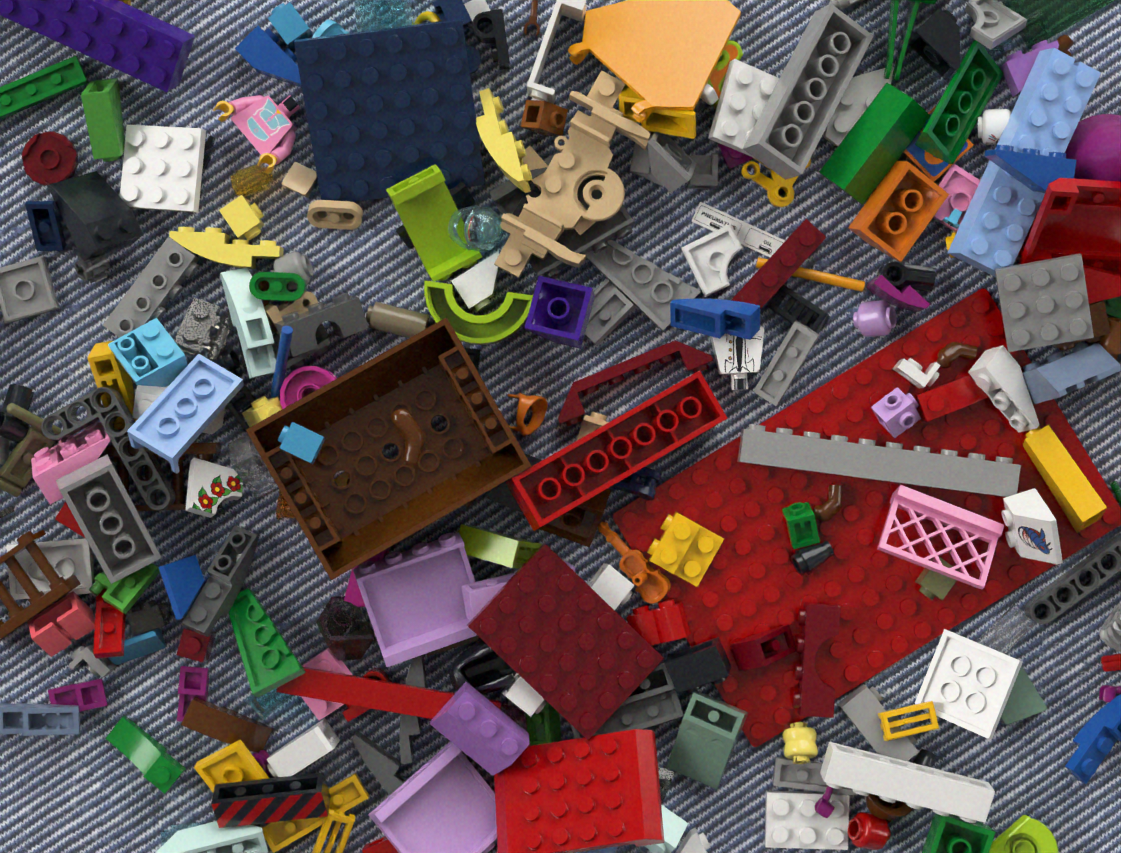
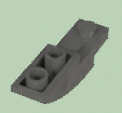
M238 526L233 527L207 570V573L210 575L209 579L182 621L184 627L208 637L220 616L226 618L251 566L259 539L257 534Z

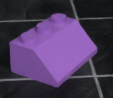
M467 682L458 689L429 723L492 776L510 766L530 744L527 731Z

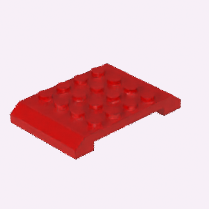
M1058 178L1049 183L1018 265L1081 254L1084 265L1121 274V181Z
M633 729L595 735L589 740L583 737L527 746L510 766L494 775L498 853H576L630 844L640 847L665 843L655 733L652 730Z

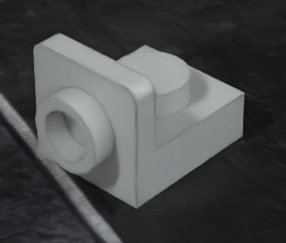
M94 643L86 648L83 645L80 646L71 655L73 661L68 665L73 670L86 661L88 670L96 676L100 675L102 678L109 675L117 666L109 658L96 659L93 654Z

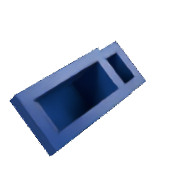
M676 299L670 302L671 326L719 339L724 334H729L751 340L760 330V305L722 299Z

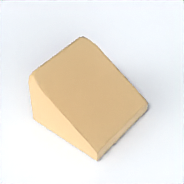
M294 162L281 185L309 198L318 179L317 173L304 165Z

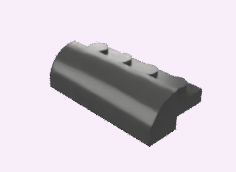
M665 663L657 665L593 736L633 729L644 730L684 717ZM571 725L575 739L583 738L584 736Z

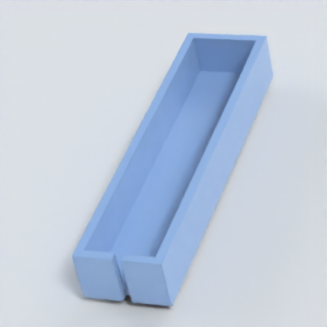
M1056 48L1040 51L997 145L1014 146L1013 151L1022 152L1023 148L1040 150V155L1049 156V152L1065 153L1101 72L1082 62L1074 63L1075 58ZM989 161L948 250V254L996 277V268L1013 266L1045 193L1032 191L995 163Z

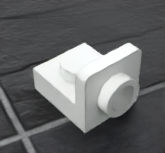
M909 358L908 361L901 359L894 366L893 370L916 387L924 388L926 385L930 387L939 376L937 370L940 364L937 362L931 363L923 373L921 371L923 367L913 359Z

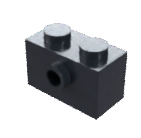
M719 637L668 654L665 661V666L677 694L686 691V693L695 692L702 687L701 685L710 682L712 684L721 683L727 679L731 670V664Z

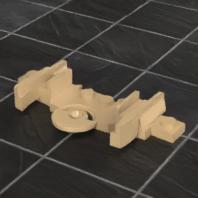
M601 70L587 96L577 91L570 92L569 100L590 110L591 116L578 110L570 121V128L568 130L569 140L565 136H558L555 139V148L561 153L554 155L542 178L534 181V186L541 189L540 196L533 198L526 195L528 204H524L519 217L511 213H503L500 226L510 236L496 259L495 266L520 278L532 254L544 260L548 253L571 266L579 268L582 265L586 255L573 252L556 241L564 230L574 229L581 217L594 222L605 221L613 217L622 207L625 196L624 185L620 177L609 169L613 158L610 145L616 132L636 142L644 150H646L650 138V133L634 121L624 118L623 113L614 108L619 99V94L626 86L624 82ZM559 142L565 143L563 146L558 145ZM605 176L604 181L592 180L585 185L583 198L589 205L588 210H585L577 197L579 186L589 177ZM594 190L602 192L600 199L592 198L591 194Z

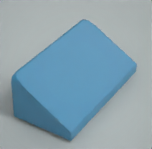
M157 628L126 639L124 641V656L108 657L113 664L119 665L166 648L161 629Z

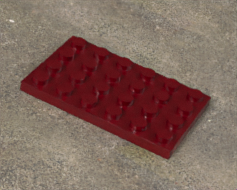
M545 543L467 624L474 633L587 740L594 735L664 659Z

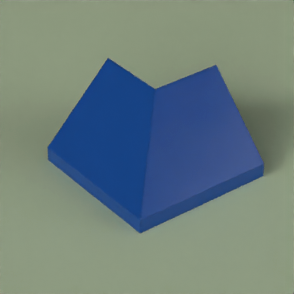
M196 555L159 567L176 620L186 617L209 579L202 575Z

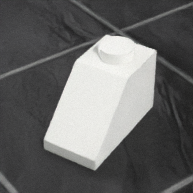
M498 251L451 281L470 311L475 308L478 312L491 303L489 299L494 296L500 269L494 265L499 256Z

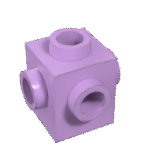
M898 387L871 407L879 423L894 438L921 419L916 410L919 406L918 402L910 393L905 395Z

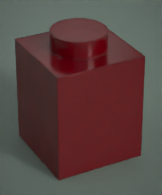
M185 627L176 655L205 662L210 657L216 632L211 631L210 635L206 637Z

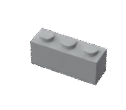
M862 684L838 703L839 707L877 754L909 761L919 753L914 746L918 742L913 735L884 741V732L881 730V719H879L878 713L892 709H884L880 704L883 698L873 686L868 689L867 686ZM898 716L887 718L888 722L899 720ZM899 726L890 728L891 733L901 731Z

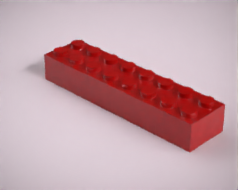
M699 370L512 477L505 483L531 528L535 531L728 418Z

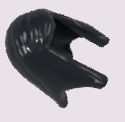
M480 640L454 660L449 677L452 686L457 691L467 682L481 694L501 690L515 682L514 676L517 672L483 640Z

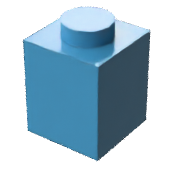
M291 2L286 5L282 3L275 7L271 12L272 15L268 18L291 50L295 48V40L307 39L313 35Z
M292 422L290 427L284 426L278 441L282 443L280 446L281 450L313 464L325 441V437Z

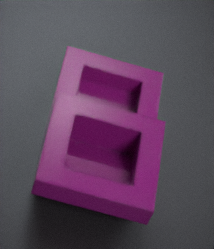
M180 667L178 694L180 695L177 721H183L193 698L198 697L208 702L209 668Z
M102 678L48 689L51 704L79 706L80 712L108 705Z

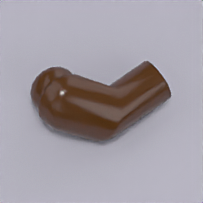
M829 485L828 501L823 505H816L813 509L815 519L822 520L823 522L829 521L841 510L843 485Z

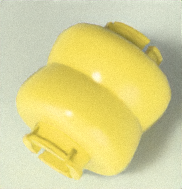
M805 722L790 724L791 728L784 730L782 734L785 743L784 755L786 758L792 759L793 764L810 763V759L818 755L816 730L807 727L808 723Z

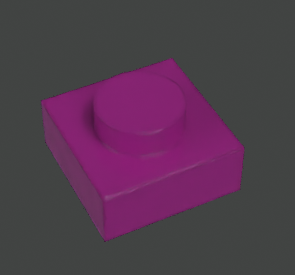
M720 143L717 145L728 170L754 159Z

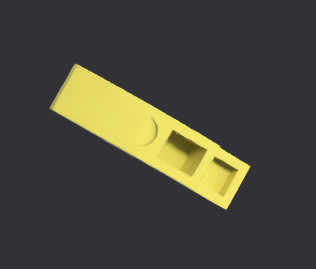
M490 88L479 91L485 115L476 118V126L484 145L504 175L523 192H531L528 182L532 180L531 171L528 164H524L522 158L526 156V151L522 140L517 141L513 133L509 132L506 121L501 119L500 113L504 112L500 97H494Z
M178 227V231L169 232L170 238L191 252L211 261L237 268L256 269V259H276L283 256L284 248L276 246V241L261 240L260 245H249V240L235 239L232 240V244H229L230 236L222 233L221 228H205V232H194L195 228Z

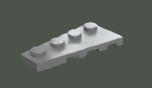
M613 240L607 241L609 246L601 252L594 253L592 250L585 254L586 259L661 331H664L671 323L670 302L672 300L694 299L701 292Z

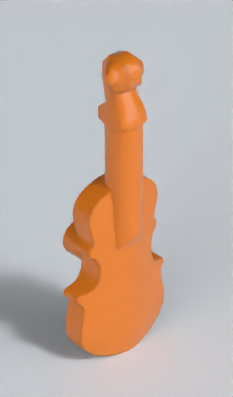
M600 522L598 531L606 537V541L611 543L622 556L619 567L627 574L629 579H632L633 584L637 586L635 591L639 592L643 600L650 604L657 603L665 597L671 588L669 579L661 573L660 569H653L639 550H630L618 534L609 529L607 522Z

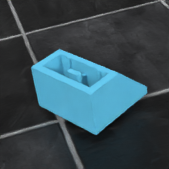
M157 318L108 344L112 353L136 385L167 387L187 366L185 354Z

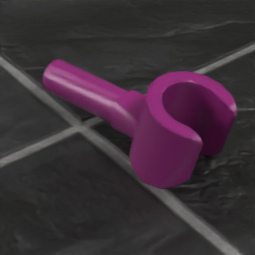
M1102 685L1099 691V700L1111 702L1116 697V693L1121 694V687Z
M827 786L825 793L814 806L815 811L825 818H828L835 808L828 802L834 788Z

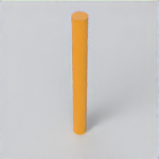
M758 257L755 268L760 269L768 259ZM799 267L792 274L794 277L863 292L865 281Z

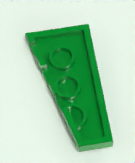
M249 588L240 592L229 611V616L252 694L258 698L306 672L255 593Z

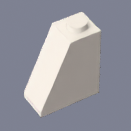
M324 718L267 758L269 762L267 767L274 778L293 776L332 751L340 739Z

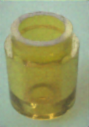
M255 164L237 170L236 174L230 176L235 194L246 197L270 189V183L274 182L272 173H265L267 167H264L263 164L259 167Z

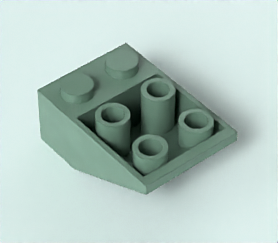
M700 691L693 692L682 719L667 768L714 789H718L749 712Z

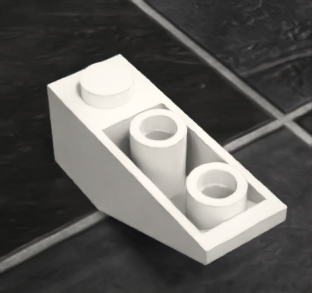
M1003 345L985 350L968 373L1018 433L1037 429L1040 424L1020 365Z

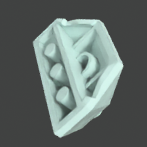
M217 821L177 831L155 853H268V847L261 827L244 825L219 828Z

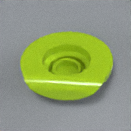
M1022 815L992 842L989 853H1058V845L1054 835L1046 825L1027 815Z

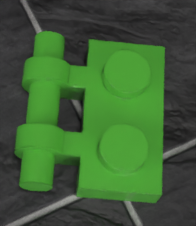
M151 563L112 584L104 572L98 573L94 578L95 583L89 590L98 596L103 589H107L102 595L104 601L126 615L157 577L160 570Z

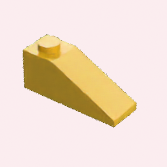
M113 341L96 343L87 359L97 388L105 387L117 390L133 416L135 395L132 378L108 347V344ZM107 392L101 396L105 408L112 401L111 395ZM118 417L114 421L116 430L125 428V421L122 417Z

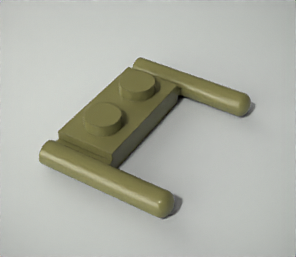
M10 403L6 408L7 412L32 425L31 427L29 426L24 440L16 445L0 469V489L18 497L22 492V487H25L33 476L31 458L43 448L48 447L50 449L55 441L43 434L41 426L44 419L14 403ZM52 425L53 432L59 435L61 428Z

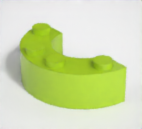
M424 281L426 304L435 322L437 323L447 317L459 340L473 345L495 344L514 335L525 324L533 295L507 292L504 302L496 311L488 315L476 316L465 312L459 307L452 284Z

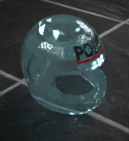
M471 206L459 209L452 215L448 225V231L453 242L468 250L487 252L496 247L504 233L500 226L501 218L497 212L489 207ZM473 211L465 222L464 235L468 243L465 244L458 235L457 225L465 213Z

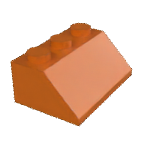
M896 161L848 228L869 245L898 262H902L949 194L908 161Z

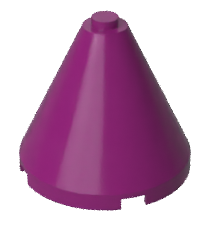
M1100 114L1078 122L1065 151L1066 159L1076 160L1074 179L1121 181V115Z

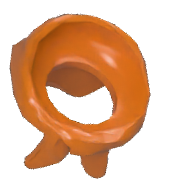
M522 393L516 395L508 394V397L519 400L516 415L517 427L509 426L510 429L520 431V434L523 436L533 433L544 420L548 407L546 399L543 396H528ZM531 406L532 418L530 423L525 426L523 421Z

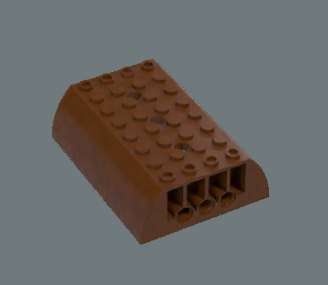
M447 317L246 429L330 580L335 579L531 467L530 462ZM397 409L408 410L424 435L417 463L403 460L404 437L391 420L392 413ZM442 416L447 420L448 425L444 431L437 432L433 430L431 421L434 417ZM294 422L325 437V441L313 464L280 449L282 443L278 441V438L285 425L290 427L291 423ZM393 443L398 446L399 454L396 458L387 459L384 457L382 451L386 444ZM339 471H346L350 475V482L345 487H339L334 482V476Z

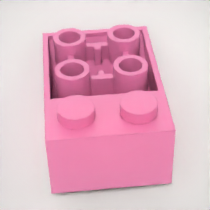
M97 421L84 428V431L60 440L58 445L50 449L46 447L39 450L31 458L33 479L50 505L63 498L56 480L97 460L111 441L101 422Z

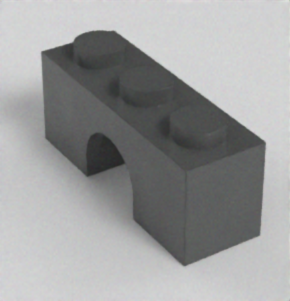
M343 293L334 296L331 303L324 305L323 302L308 306V311L298 314L296 311L283 315L282 321L275 323L279 337L283 326H290L293 329L289 356L295 357L319 348L315 333L317 327L325 321L331 323L336 336L343 338L369 329L359 297Z

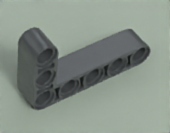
M105 387L97 388L43 420L42 432L47 438L53 440L66 439L100 420L146 504L154 510L166 509L174 504L176 497L174 489L153 452L146 447L139 448L135 456L128 453L127 449L130 440L127 431L136 421L132 418V414L117 390ZM107 392L111 395L112 401L105 408L100 400L101 396ZM80 406L85 407L87 410V417L83 421H80L76 415ZM118 417H122L125 421V428L121 432H118L114 427V421ZM56 420H60L63 425V430L59 435L55 434L52 429V425ZM145 465L150 466L153 471V475L148 481L141 475V470ZM159 489L166 494V501L163 505L155 501V493Z
M1121 533L1110 539L1029 599L1024 607L1026 617L1039 624L1050 623L1121 570ZM1108 554L1111 557V565L1104 569L1101 565V560ZM1083 571H1087L1089 574V581L1085 585H1081L1079 582V576ZM1065 587L1067 590V597L1065 600L1059 602L1057 599V591L1060 588ZM1043 604L1045 606V613L1042 617L1037 618L1034 614L1035 607Z

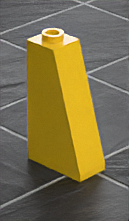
M1047 425L1041 429L1038 426L1037 429L1030 430L1025 435L1027 438L1024 440L1023 447L1073 528L1079 533L1100 520L1107 507L1051 427Z

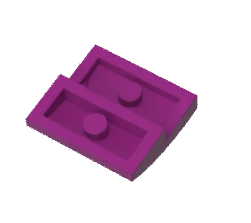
M883 275L872 279L866 286L868 290L880 299L908 311L918 312L930 305L910 285L898 290Z

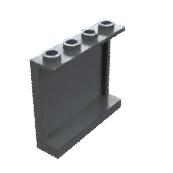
M555 154L543 161L549 166ZM547 167L530 170L532 179L544 173ZM605 176L589 177L579 186L577 197L587 210L589 205L583 198L585 185L592 180L604 181ZM510 180L489 192L501 215L503 213L513 214L525 194ZM594 190L591 196L596 200L600 199L602 192ZM622 204L620 210L610 219L595 222L581 235L575 229L564 230L556 242L579 254L585 255L592 250L594 253H598L609 246L607 241L616 237L620 240L633 232L632 228L635 227V220L633 217L631 218ZM550 253L547 254L544 260L533 254L529 260L538 277L543 276L552 279L561 274L560 270L569 265L556 259Z

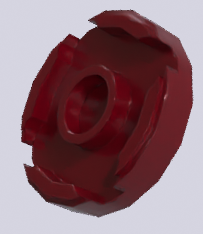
M54 131L34 135L25 144L22 152L24 170L34 182L49 186L50 184L70 179L74 175L78 166V153L74 144L66 136Z

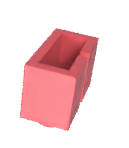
M74 591L27 621L32 640L51 657L72 644L71 640L73 638L78 640L95 629V618L92 609Z

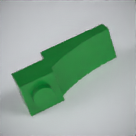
M126 716L119 720L105 738L143 773L144 778L164 794L171 789L186 770L182 764L166 752L167 749Z

